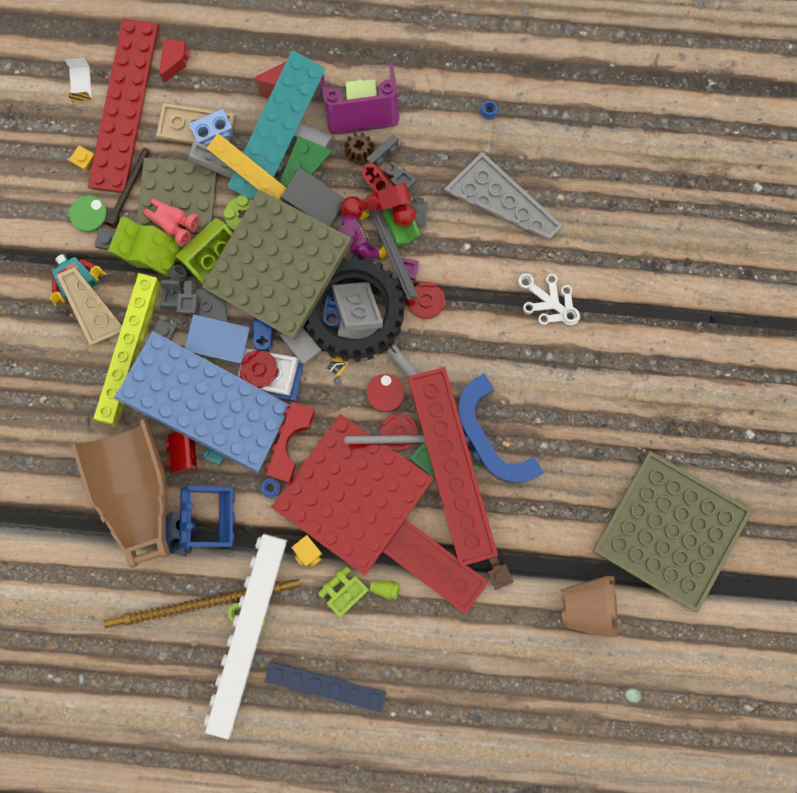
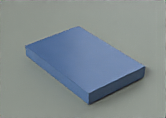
M193 314L185 349L199 356L241 365L250 327Z

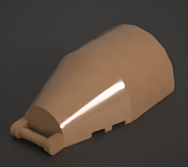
M147 419L140 420L141 425L129 431L96 441L71 445L88 501L92 507H95L102 522H105L111 530L112 536L125 553L130 568L137 567L139 563L160 556L166 557L170 554L166 542L167 474L150 421ZM153 544L157 545L158 549L136 555L135 550Z

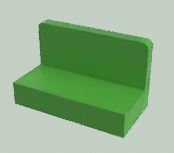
M393 209L383 211L384 219L396 246L409 245L420 236L415 220L410 226L401 227L393 221Z

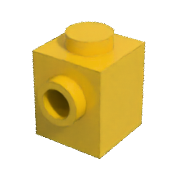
M308 535L291 547L296 553L294 558L301 566L305 564L307 567L309 565L313 567L322 560L320 556L323 554Z

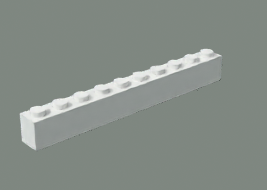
M268 534L258 537L255 547L258 549L256 557H252L250 568H253L251 576H247L244 584L247 591L245 596H241L238 607H241L240 615L235 616L233 627H236L234 635L230 634L227 643L230 649L228 655L224 654L221 663L224 670L222 674L218 675L215 686H218L217 694L212 695L209 705L213 706L211 714L207 713L204 721V726H207L205 731L207 734L229 739L232 734L287 544L286 539Z

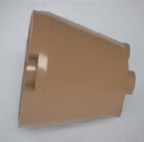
M604 576L561 590V599L565 609H562L564 626H567L569 629L609 638L618 637L614 576Z

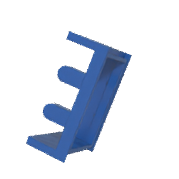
M185 486L180 488L179 547H232L235 539L233 532L235 520L233 512L235 494L233 487ZM191 493L219 494L218 542H190L193 527L191 522V510L193 509Z

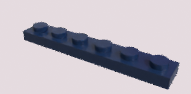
M274 662L269 663L265 678L266 683L379 712L382 711L386 691Z

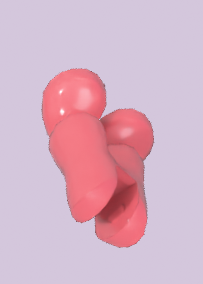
M152 197L150 203L157 208L156 212L154 213L145 208L142 214L158 225L165 233L175 236L176 244L180 246L185 245L191 238L189 231H196L200 222V216L193 213L187 217L184 211ZM178 225L186 227L189 231L181 229Z

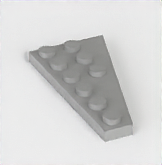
M483 152L444 188L445 193L548 241L563 227L562 224Z

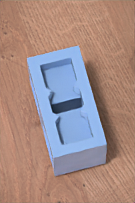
M223 109L189 123L196 141L206 146L210 144L217 133L227 141L232 136H235ZM221 125L225 126L223 129H217ZM203 133H208L207 136H205V137H200L201 134H203Z

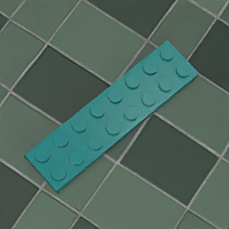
M293 50L243 154L273 178L326 69ZM234 171L227 187L253 200L258 189Z

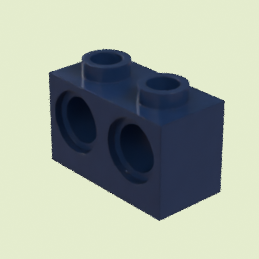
M170 512L166 525V542L169 553L187 557V553L191 552L192 547H181L179 550L174 549L173 544L179 539L178 525L180 523V514ZM191 517L193 527L191 530L190 542L192 534L196 533L198 527V523L196 522V518Z

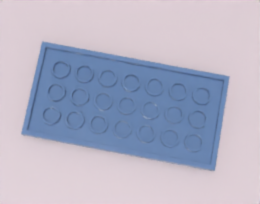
M152 331L114 398L255 473L259 471L278 433L279 427L285 419L284 414L287 406H291Z

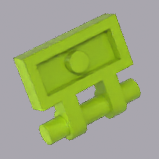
M347 566L341 571L338 570L335 573L336 576L328 583L325 582L322 585L323 588L318 592L322 599L327 594L332 597L327 604L340 618L369 591L356 576L350 581L346 576L351 570ZM342 581L345 586L336 593L333 588Z

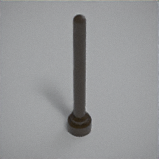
M148 148L142 150L113 212L106 215L103 221L104 224L111 228L117 229L120 221L119 215L143 167L144 158H147L149 155Z

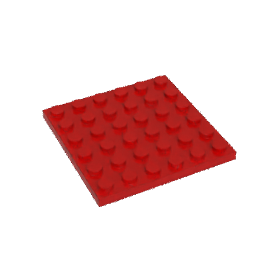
M339 414L271 508L366 576L432 484L434 478L383 443L346 444L344 442L346 436L372 435L342 414Z

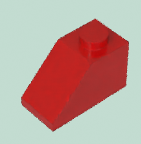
M163 39L159 69L163 82H167L186 67L187 60L190 59V48H187L185 41Z

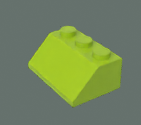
M215 218L175 257L197 280L204 284L233 233L224 222Z

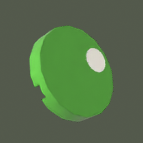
M89 195L75 200L69 212L73 225L78 230L87 233L99 230L104 225L103 221L106 215H108L107 208L103 202L97 197Z

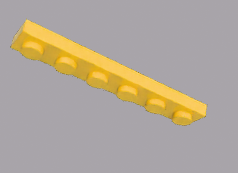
M217 133L206 149L255 188L282 201L280 197L286 187Z

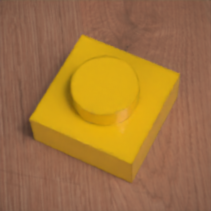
M79 145L69 161L82 170L87 171L93 162L94 153Z

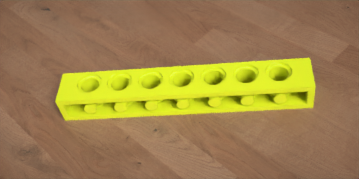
M138 273L93 418L100 423L116 427L119 425L125 404L114 398L142 350L161 287V283L156 277Z

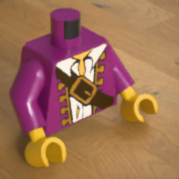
M363 211L361 217L346 215L342 218V226L338 229L341 233L353 239L349 249L354 255H358L359 260H365V257L371 259L379 257L386 259L388 257L384 245L379 251L374 248L359 219L364 220L370 213L367 214Z

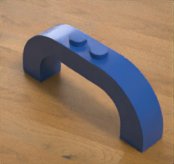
M483 373L466 386L458 404V414L466 443L472 446L474 450L472 454L477 462L480 461L487 472L496 479L511 484L529 482L544 473L535 457L533 456L520 464L504 462L498 457L475 417L476 404L494 391L487 376Z

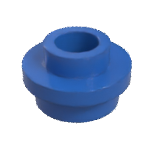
M493 101L484 102L481 105L480 113L485 119H493L498 114V106ZM491 109L492 112L488 113L486 112V110Z
M268 478L262 482L261 492L266 497H275L280 492V484L276 479ZM274 485V490L269 492L267 487Z

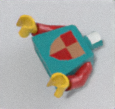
M65 254L59 255L55 259L59 267L52 271L54 277L52 278L50 300L54 306H57L56 303L60 300L64 303V298L69 302L57 274L75 267L93 288L99 284L98 276L100 274L105 275V272L99 266L87 260L81 259L78 261L75 257L68 260Z

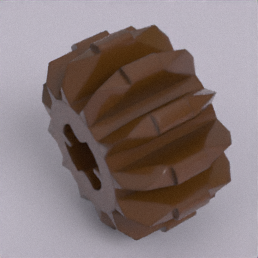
M363 132L360 136L354 133V138L348 136V142L344 143V154L348 156L349 161L354 160L355 164L361 161L364 165L365 159L375 151L373 149L374 142L371 141L370 136L364 138Z

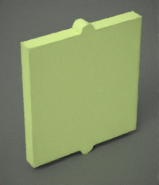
M359 79V81L346 82L347 100L377 96L375 80L362 81V79Z

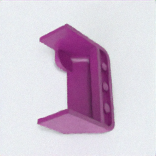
M393 62L389 63L390 80L380 83L378 88L379 95L342 100V94L338 89H326L323 73L321 86L327 126L330 133L340 135L390 128L399 123L400 115Z

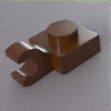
M497 556L489 558L488 561L492 569L487 571L494 589L497 590L513 583L506 564L500 566Z

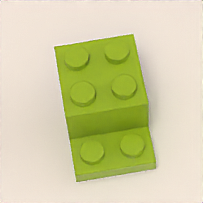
M121 217L108 252L137 268H150L163 276L169 277L168 270L174 265L175 255L178 254L180 245L176 244L175 238L154 226H140L126 217Z

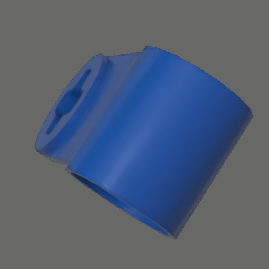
M327 293L323 321L330 331H335L339 328L341 319L333 295ZM334 317L337 321L330 324L327 322V319Z
M254 317V345L259 351L270 352L273 346L274 328ZM263 340H265L266 343H264V346L261 347L260 344Z

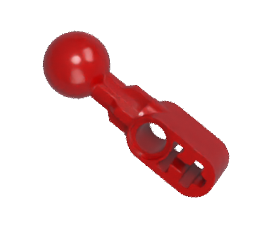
M368 163L363 167L362 175L374 192L381 190L384 184H386L385 188L394 186L383 170L375 164ZM404 203L392 207V218L398 226L408 227L415 220L416 211L412 205Z
M402 183L375 191L362 200L355 196H349L342 201L340 209L343 216L361 217L365 210H384L411 201L407 184Z

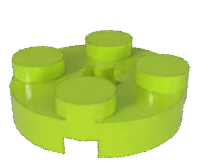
M244 195L231 200L224 210L225 221L232 231H235L241 221L239 213L245 212L252 202V199Z

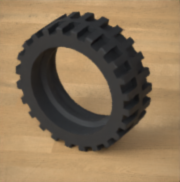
M352 255V260H345L344 256L305 323L307 332L321 351L328 352L330 357L334 359L337 356L345 362H348V359H355V362H361L362 358L368 357V360H370L377 353L381 355L385 352V348L388 345L391 346L394 343V339L399 335L401 325L403 324L404 296L400 290V284L397 279L394 280L393 273L389 269L387 271L383 269V264L380 262L376 264L371 263V258L365 257V260H358V255ZM359 279L373 284L384 298L386 311L383 326L366 338L359 340L340 338L327 328L322 319L321 305L325 294L332 285L344 280Z

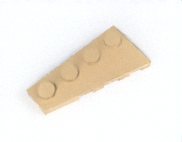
M75 267L57 274L89 345L120 333L121 323Z

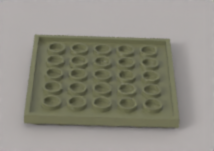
M258 190L202 288L296 340L352 244L353 239L273 196Z
M648 451L592 552L693 612L698 613L753 510L657 454Z

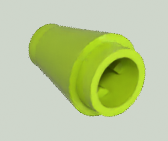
M372 580L370 592L391 601L392 599L397 600L400 584H397L396 581Z

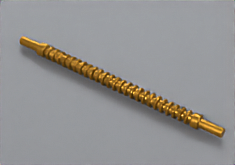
M300 579L282 583L276 581L273 592L279 594L282 590L301 587ZM245 588V591L240 589V592H237V590L234 593L229 591L228 594L224 592L223 595L218 594L217 597L212 595V598H209V596L206 599L201 597V600L196 598L195 601L190 600L189 603L184 601L183 604L179 602L178 605L173 603V606L168 604L165 607L163 605L161 608L156 607L155 610L151 608L150 611L145 609L144 612L140 610L139 613L136 611L133 614L130 612L125 613L124 616L104 620L105 628L122 624L128 626L132 625L133 622L136 624L138 621L144 622L145 619L149 621L150 618L155 620V617L160 619L163 616L165 618L166 615L172 616L173 613L177 615L178 612L183 614V611L188 613L189 610L193 612L194 609L199 611L200 608L205 609L206 606L211 608V605L214 607L217 604L221 606L222 603L227 605L228 602L233 603L234 600L239 602L241 596H245L247 588Z

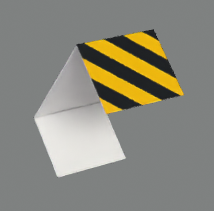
M85 57L65 59L70 69L71 93H67L72 102L91 100L90 69Z

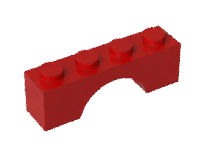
M292 402L291 406H287L284 414L286 417L285 423L281 424L278 430L279 440L274 442L271 453H274L272 460H268L265 467L268 477L290 483L296 465L288 456V443L296 433L310 429L315 415L313 408Z

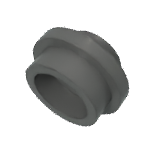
M174 265L168 270V275L171 279L182 283L186 279L187 271L181 265Z

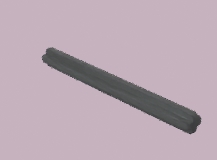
M368 209L407 300H413L417 297L416 290L381 210L371 211Z

